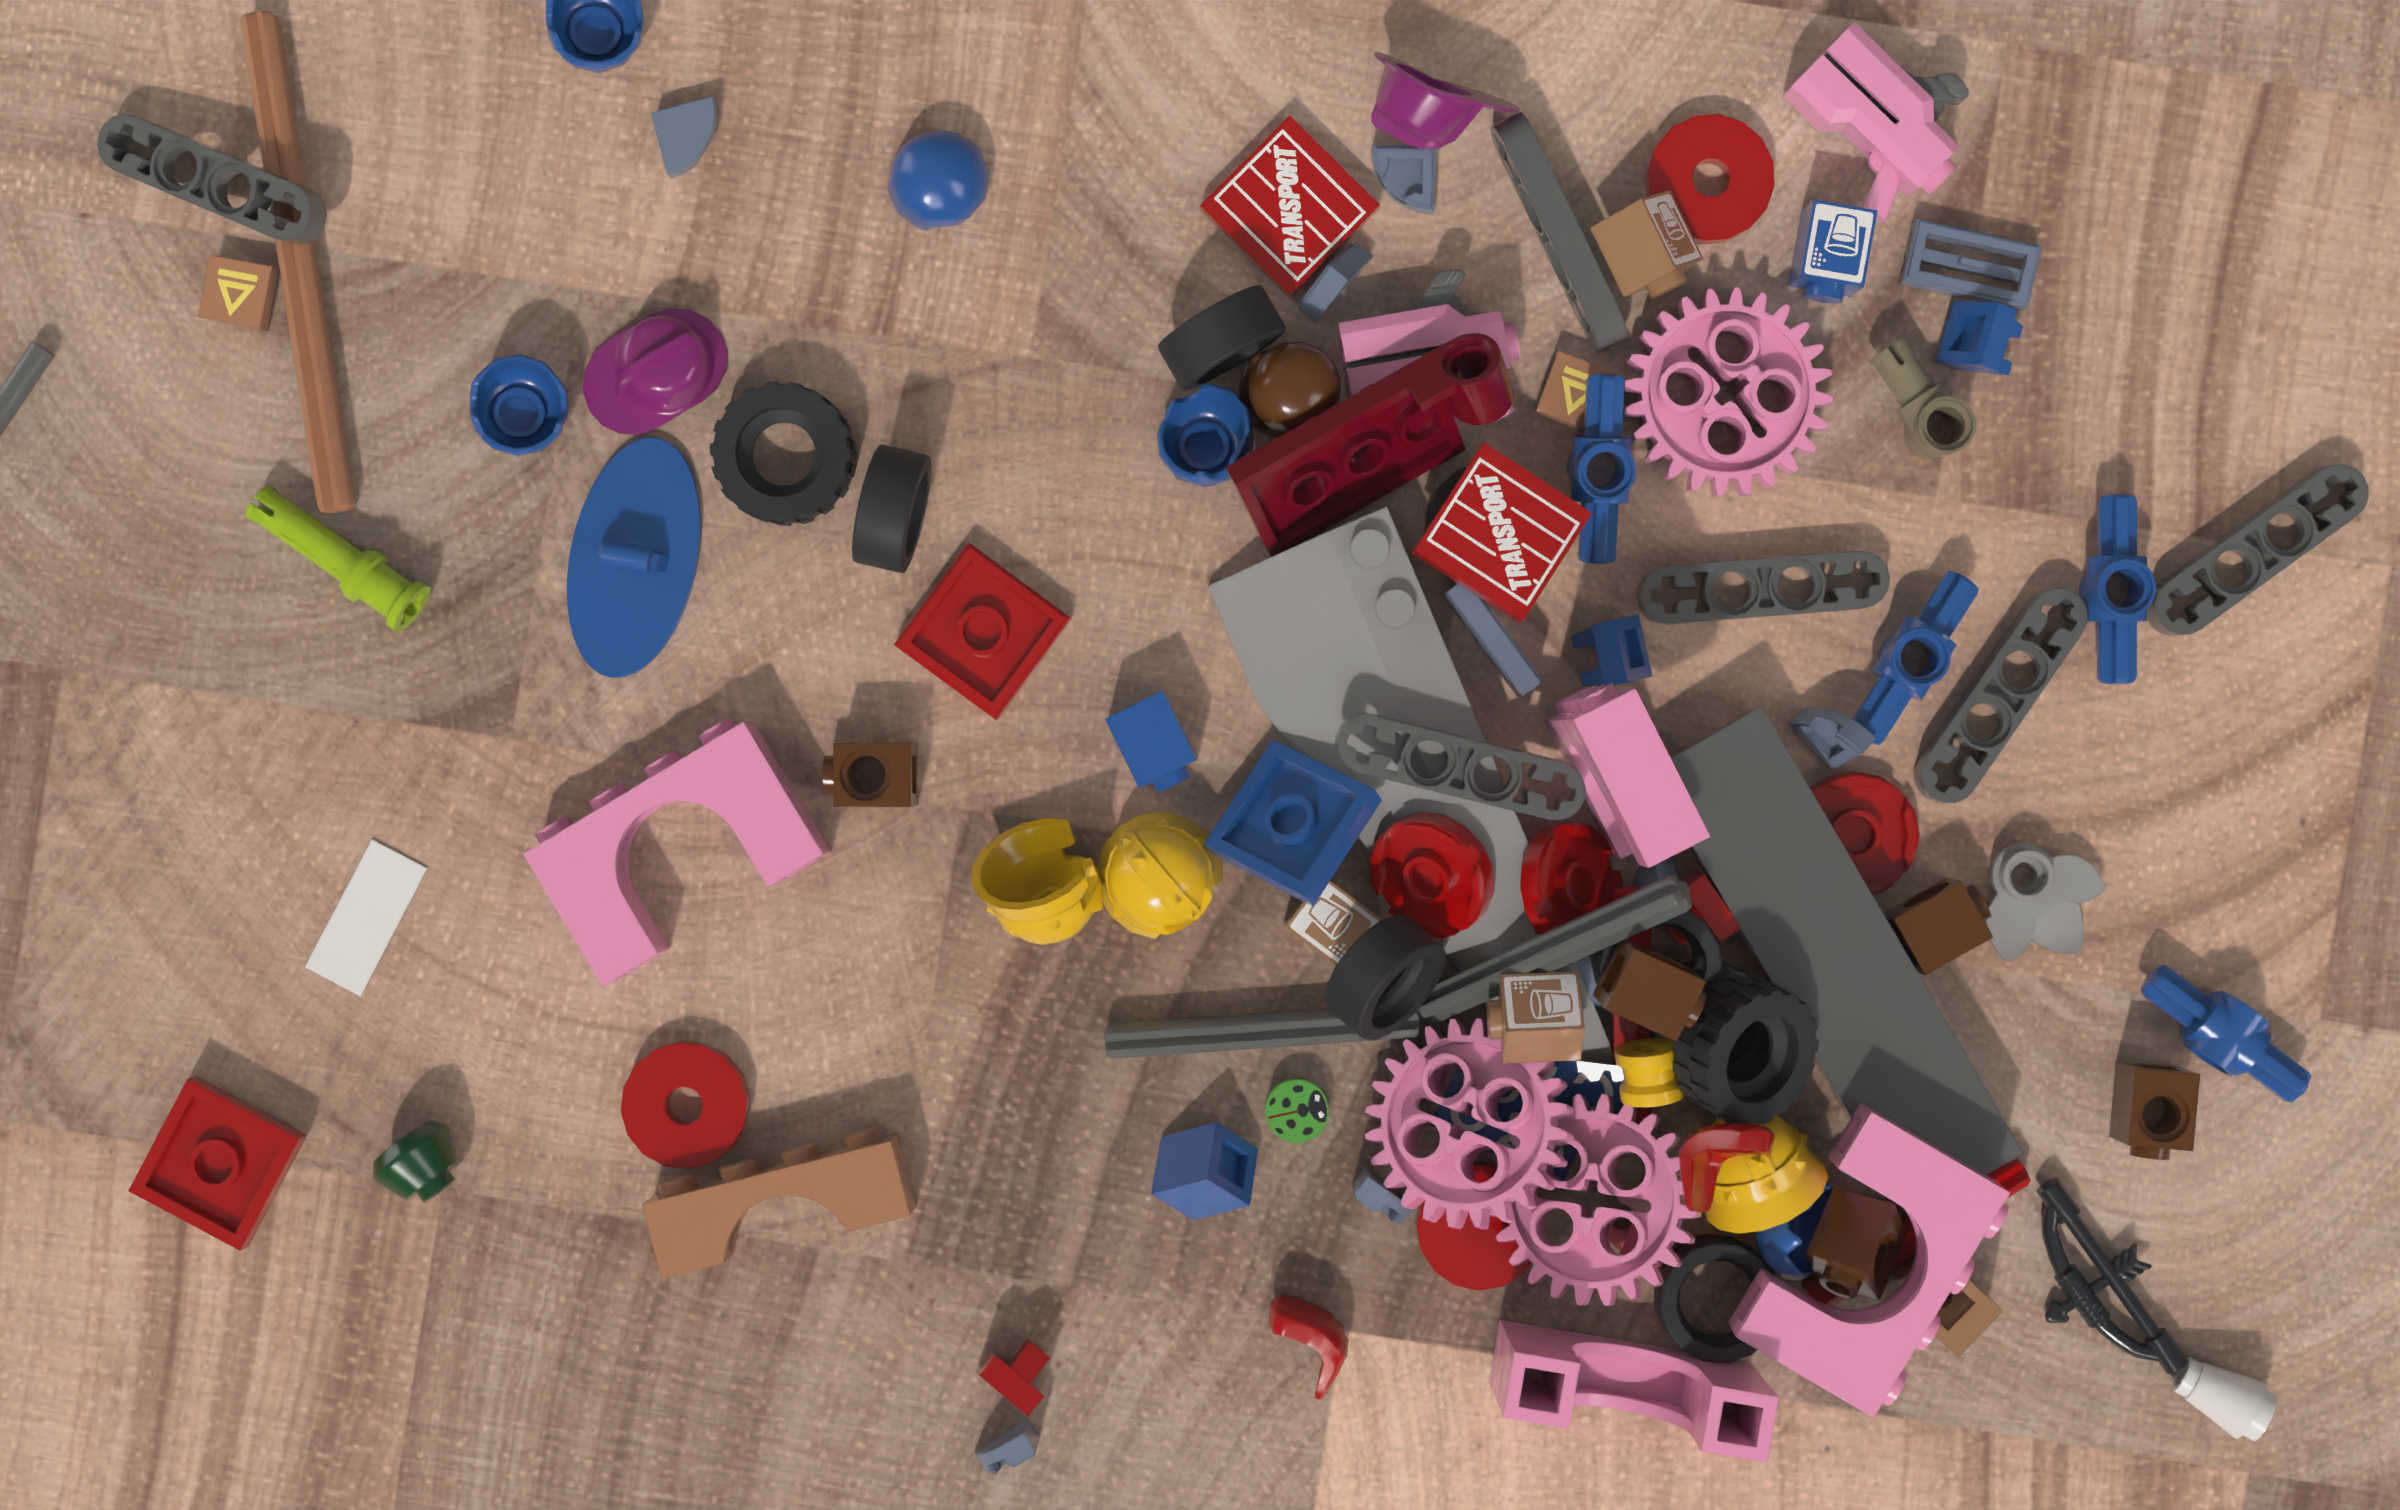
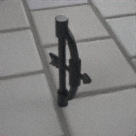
M2053 1178L2042 1184L2037 1189L2038 1195L2045 1203L2041 1223L2042 1238L2049 1260L2055 1271L2054 1279L2058 1282L2066 1296L2069 1297L2062 1303L2052 1300L2045 1313V1320L2049 1323H2067L2069 1321L2067 1313L2076 1308L2089 1328H2095L2102 1336L2123 1352L2135 1358L2159 1362L2166 1374H2173L2181 1370L2188 1363L2187 1357L2167 1329L2158 1327L2126 1282V1280L2131 1281L2144 1270L2152 1267V1264L2139 1261L2136 1258L2137 1243L2132 1244L2129 1249L2123 1250L2121 1254L2114 1256L2112 1262L2078 1215L2081 1210L2058 1178ZM2058 1223L2066 1224L2102 1276L2089 1284L2076 1264H2070L2059 1236ZM2107 1286L2111 1287L2146 1336L2144 1343L2136 1341L2110 1320L2111 1313L2103 1305L2098 1295H2096Z

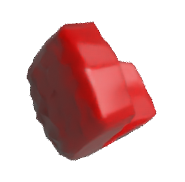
M1717 1123L1714 1126L1700 1128L1696 1133L1687 1136L1683 1146L1679 1149V1164L1684 1199L1688 1210L1692 1212L1710 1210L1720 1167L1728 1158L1737 1155H1764L1771 1157L1775 1134L1766 1126L1761 1127L1757 1124Z
M1284 1294L1275 1297L1270 1302L1268 1323L1273 1334L1285 1336L1308 1345L1322 1357V1365L1315 1392V1399L1321 1400L1327 1395L1348 1355L1349 1338L1345 1335L1344 1326L1334 1318L1331 1312L1319 1305L1310 1304L1294 1296L1286 1297Z

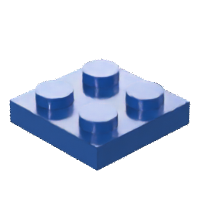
M1272 739L1204 845L1213 855L1314 907L1382 799L1374 788Z

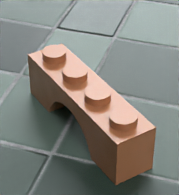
M879 1127L868 1128L843 1136V1147L820 1152L817 1142L782 1151L781 1157L783 1162L759 1168L757 1159L751 1158L720 1167L721 1178L697 1183L695 1174H687L658 1183L659 1193L654 1194L644 1202L642 1207L661 1279L723 1264L735 1251L737 1233L748 1210L770 1198L798 1196L813 1200L831 1211L848 1232L910 1216L917 1203L899 1133L881 1136Z

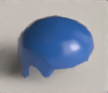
M546 0V25L549 40L553 49L560 53L561 58L576 69L602 73L623 66L641 44L644 28L641 0Z
M929 131L914 136L901 147L890 165L887 190L896 212L915 227L929 230L958 226L966 221V219H969L986 199L989 171L981 150L969 138H963L960 133L951 131Z
M522 354L495 358L476 375L471 384L470 419L475 432L480 434L482 440L492 449L517 457L542 452L562 433L568 413L567 393L563 382L545 362Z
M1213 383L1200 384L1199 389L1193 394L1184 398L1173 399L1165 412L1164 420L1161 422L1157 432L1159 456L1178 480L1203 487L1215 486L1229 480L1230 477L1225 467L1243 458L1253 451L1254 448L1252 417L1249 409L1233 390Z
M1828 1181L1823 1193L1809 1209L1786 1223L1764 1231L1755 1232L1758 1250L1765 1263L1783 1279L1801 1280L1812 1275L1813 1268L1806 1256V1251L1832 1191Z

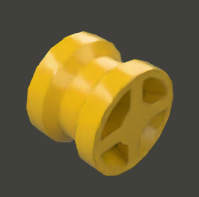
M1667 1038L1638 1039L1626 1042L1615 1048L1616 1065L1624 1070L1625 1080L1619 1087L1620 1099L1623 1104L1632 1107H1658L1672 1104L1685 1097V1094L1679 1090L1676 1084L1678 1077L1673 1073L1672 1061H1675L1674 1040Z

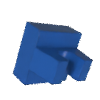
M1953 301L1935 363L1952 370L2009 375L2012 362L2003 359L2009 338H2020L2023 325L2015 320L2017 310L2000 302Z
M1639 614L1592 624L1591 627L1571 636L1574 649L1591 646L1596 649L1599 664L1595 669L1580 673L1582 686H1600L1602 684L1606 686L1611 683L1615 686L1653 676Z

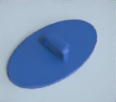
M648 437L636 440L622 448L606 464L584 502L571 544L567 573V607L572 634L579 652L586 663L593 670L607 677L622 678L633 675L645 668L660 654L683 616L697 572L701 544V508L696 481L682 453L669 442L659 438Z

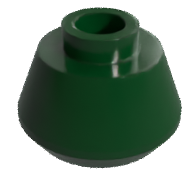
M429 1120L395 1142L373 1162V1179L375 1182L405 1200L418 1195L424 1203L443 1191L456 1180L449 1170L458 1163L448 1126Z

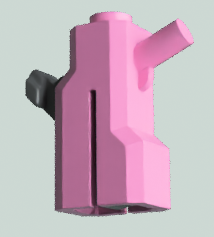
M1855 22L1846 29L1826 50L1825 54H1822L1783 96L1820 133L1841 132L1868 158L1869 167L1877 175L1863 208L1878 210L1876 221H1886L1898 189L1908 197L1921 187L1929 195L1957 167L1949 157L1956 151L1959 145L1936 123V120L1943 111L1944 104L1958 105L1969 96V90L1965 83L1954 73L1938 74L1936 77H1914L1909 72L1904 71Z
M1460 269L1440 271L1416 306L1408 308L1404 312L1338 323L1337 336L1343 370H1346L1347 373L1344 378L1348 398L1358 393L1364 387L1376 383L1448 341L1468 333H1480L1493 338L1500 348L1507 371H1509L1511 368L1510 361L1520 359L1515 324L1513 321L1504 323L1501 311L1466 316L1460 299L1454 294L1462 283L1465 273ZM1513 406L1510 407V409L1504 416L1494 421L1493 424L1497 423L1498 421L1502 420L1503 418L1514 412L1515 409L1513 408Z

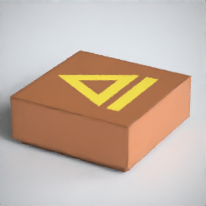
M209 255L198 317L208 321L267 332L279 270L272 266Z
M1558 351L1554 357L1534 413L1584 431L1586 380L1588 376L1595 373L1618 375V372Z

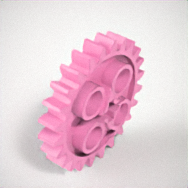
M1734 287L1729 292L1724 305H1720L1713 288L1707 289L1702 295L1700 310L1686 296L1677 303L1679 321L1665 311H1662L1655 318L1657 326L1663 334L1662 336L1644 330L1638 337L1639 342L1649 354H1631L1627 358L1626 364L1641 373L1639 378L1626 380L1624 384V391L1638 395V402L1623 410V417L1641 418L1643 426L1630 436L1632 442L1650 438L1654 446L1644 458L1646 464L1664 456L1669 463L1663 479L1669 481L1681 471L1688 473L1687 492L1693 493L1697 491L1703 481L1708 479L1710 480L1713 498H1719L1724 495L1728 482L1733 481L1737 493L1742 497L1751 493L1752 476H1755L1765 489L1776 485L1773 466L1775 465L1788 475L1796 472L1799 468L1791 452L1795 451L1804 455L1813 453L1816 447L1805 435L1806 431L1821 432L1828 426L1825 420L1813 414L1814 408L1827 406L1833 402V396L1816 391V384L1831 376L1832 371L1825 368H1813L1810 361L1824 350L1822 344L1804 347L1800 342L1810 327L1808 322L1801 323L1792 329H1789L1784 324L1790 310V306L1787 304L1779 308L1772 315L1766 313L1767 299L1765 293L1761 292L1756 296L1748 307L1743 306L1742 293L1738 287ZM1728 332L1735 334L1741 339L1745 351L1741 363H1727L1719 357L1715 347V341L1719 333ZM1689 349H1695L1699 352L1711 376L1701 366L1692 362L1688 357ZM1682 374L1693 381L1696 387V397L1692 405H1678L1669 398L1666 391V383L1670 375ZM1732 381L1739 389L1732 397L1734 403L1729 401L1721 406L1714 398L1720 390L1719 384L1725 385ZM1762 381H1772L1782 387L1786 403L1781 412H1769L1760 405L1757 390ZM1742 410L1749 418L1763 427L1765 430L1763 438L1757 437L1752 432V427L1742 414ZM1715 422L1728 424L1737 435L1738 443L1736 450L1730 455L1716 452L1708 441L1709 428Z
M1476 1018L1470 1035H1468L1462 1022L1450 1019L1448 1038H1444L1437 1029L1427 1026L1425 1027L1427 1046L1422 1048L1406 1039L1403 1041V1046L1409 1059L1404 1064L1390 1058L1385 1060L1388 1069L1395 1076L1392 1082L1373 1081L1372 1087L1384 1095L1385 1099L1381 1105L1366 1107V1113L1381 1119V1127L1367 1132L1365 1139L1383 1144L1384 1150L1373 1157L1371 1163L1379 1168L1392 1167L1394 1169L1383 1183L1386 1189L1396 1191L1407 1186L1401 1201L1403 1207L1413 1210L1425 1201L1423 1219L1436 1223L1446 1210L1448 1227L1462 1229L1469 1212L1474 1226L1484 1230L1488 1229L1490 1210H1493L1501 1221L1513 1222L1511 1203L1517 1201L1525 1208L1533 1210L1536 1208V1204L1530 1189L1536 1185L1552 1191L1555 1187L1551 1179L1544 1173L1547 1166H1567L1568 1162L1554 1152L1556 1143L1574 1141V1135L1558 1128L1557 1121L1574 1114V1108L1566 1104L1555 1103L1554 1097L1568 1087L1567 1083L1560 1078L1545 1080L1544 1077L1554 1066V1061L1503 1064L1501 1040L1489 1039L1487 1022L1483 1019ZM1460 1066L1465 1078L1463 1087L1453 1097L1445 1098L1441 1092V1079L1450 1068ZM1518 1090L1522 1095V1110L1512 1121L1502 1122L1497 1110L1499 1100L1508 1091ZM1422 1099H1428L1458 1113L1473 1117L1478 1121L1518 1137L1520 1145L1516 1149H1511L1471 1131H1465L1457 1125L1421 1111L1419 1109V1102ZM1435 1125L1440 1135L1439 1146L1432 1155L1421 1158L1417 1151V1138L1423 1129ZM1493 1149L1498 1159L1497 1171L1487 1182L1479 1183L1474 1176V1161L1483 1151Z
M1577 1094L1573 1100L1574 1114L1557 1120L1558 1128L1574 1135V1141L1556 1143L1554 1152H1557L1566 1145L1575 1147L1581 1156L1580 1170L1574 1178L1568 1181H1561L1555 1175L1551 1165L1547 1166L1544 1173L1551 1179L1555 1186L1554 1188L1593 1192L1595 1182H1598V1192L1611 1196L1647 1200L1651 1203V1210L1648 1213L1598 1207L1594 1212V1218H1591V1207L1577 1203L1542 1199L1539 1196V1189L1541 1187L1534 1185L1530 1192L1534 1197L1536 1208L1531 1210L1525 1208L1517 1201L1512 1202L1513 1222H1510V1226L1502 1230L1496 1236L1498 1242L1517 1241L1519 1248L1512 1254L1509 1262L1511 1265L1516 1266L1529 1261L1534 1264L1527 1281L1531 1285H1538L1548 1276L1553 1278L1551 1297L1562 1298L1569 1287L1573 1285L1577 1305H1588L1594 1288H1597L1604 1306L1615 1305L1617 1286H1621L1626 1295L1632 1300L1641 1298L1639 1278L1643 1277L1654 1286L1664 1284L1657 1265L1660 1262L1673 1267H1680L1682 1265V1261L1671 1248L1674 1242L1694 1244L1695 1238L1689 1232L1682 1229L1681 1224L1683 1219L1701 1217V1212L1689 1211L1686 1205H1684L1679 1156L1673 1158L1670 1154L1680 1140L1678 1134L1669 1133L1657 1138L1655 1134L1661 1122V1118L1658 1115L1652 1113L1638 1124L1636 1123L1638 1107L1624 1105L1618 1115L1614 1114L1612 1096L1602 1094L1598 1100L1596 1110L1591 1111L1586 1097ZM1510 1134L1508 1136L1509 1140L1515 1148H1518L1520 1145L1519 1138ZM1636 1153L1645 1164L1646 1174L1643 1182L1638 1187L1632 1190H1625L1616 1179L1615 1169L1622 1157ZM1558 1209H1563L1570 1215L1574 1229L1571 1238L1561 1246L1551 1243L1545 1234L1547 1217ZM1490 1210V1215L1497 1217L1494 1211ZM1621 1218L1629 1219L1634 1223L1638 1231L1636 1247L1626 1255L1617 1254L1612 1250L1608 1242V1232L1611 1225Z

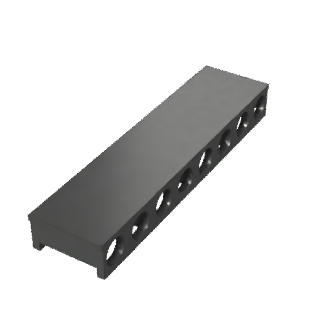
M1763 707L1753 708L1739 719L1671 757L1710 835L1709 838L1689 847L1709 882L1741 926L1738 932L1766 980L1798 996V999L1806 1002L1811 1009L1809 1013L1811 1017L1816 1019L1818 1027L1816 1039L1819 1040L1818 1052H1815L1814 1062L1848 1120L1850 1121L1860 1102L1985 1175L2023 1155L2024 1153Z

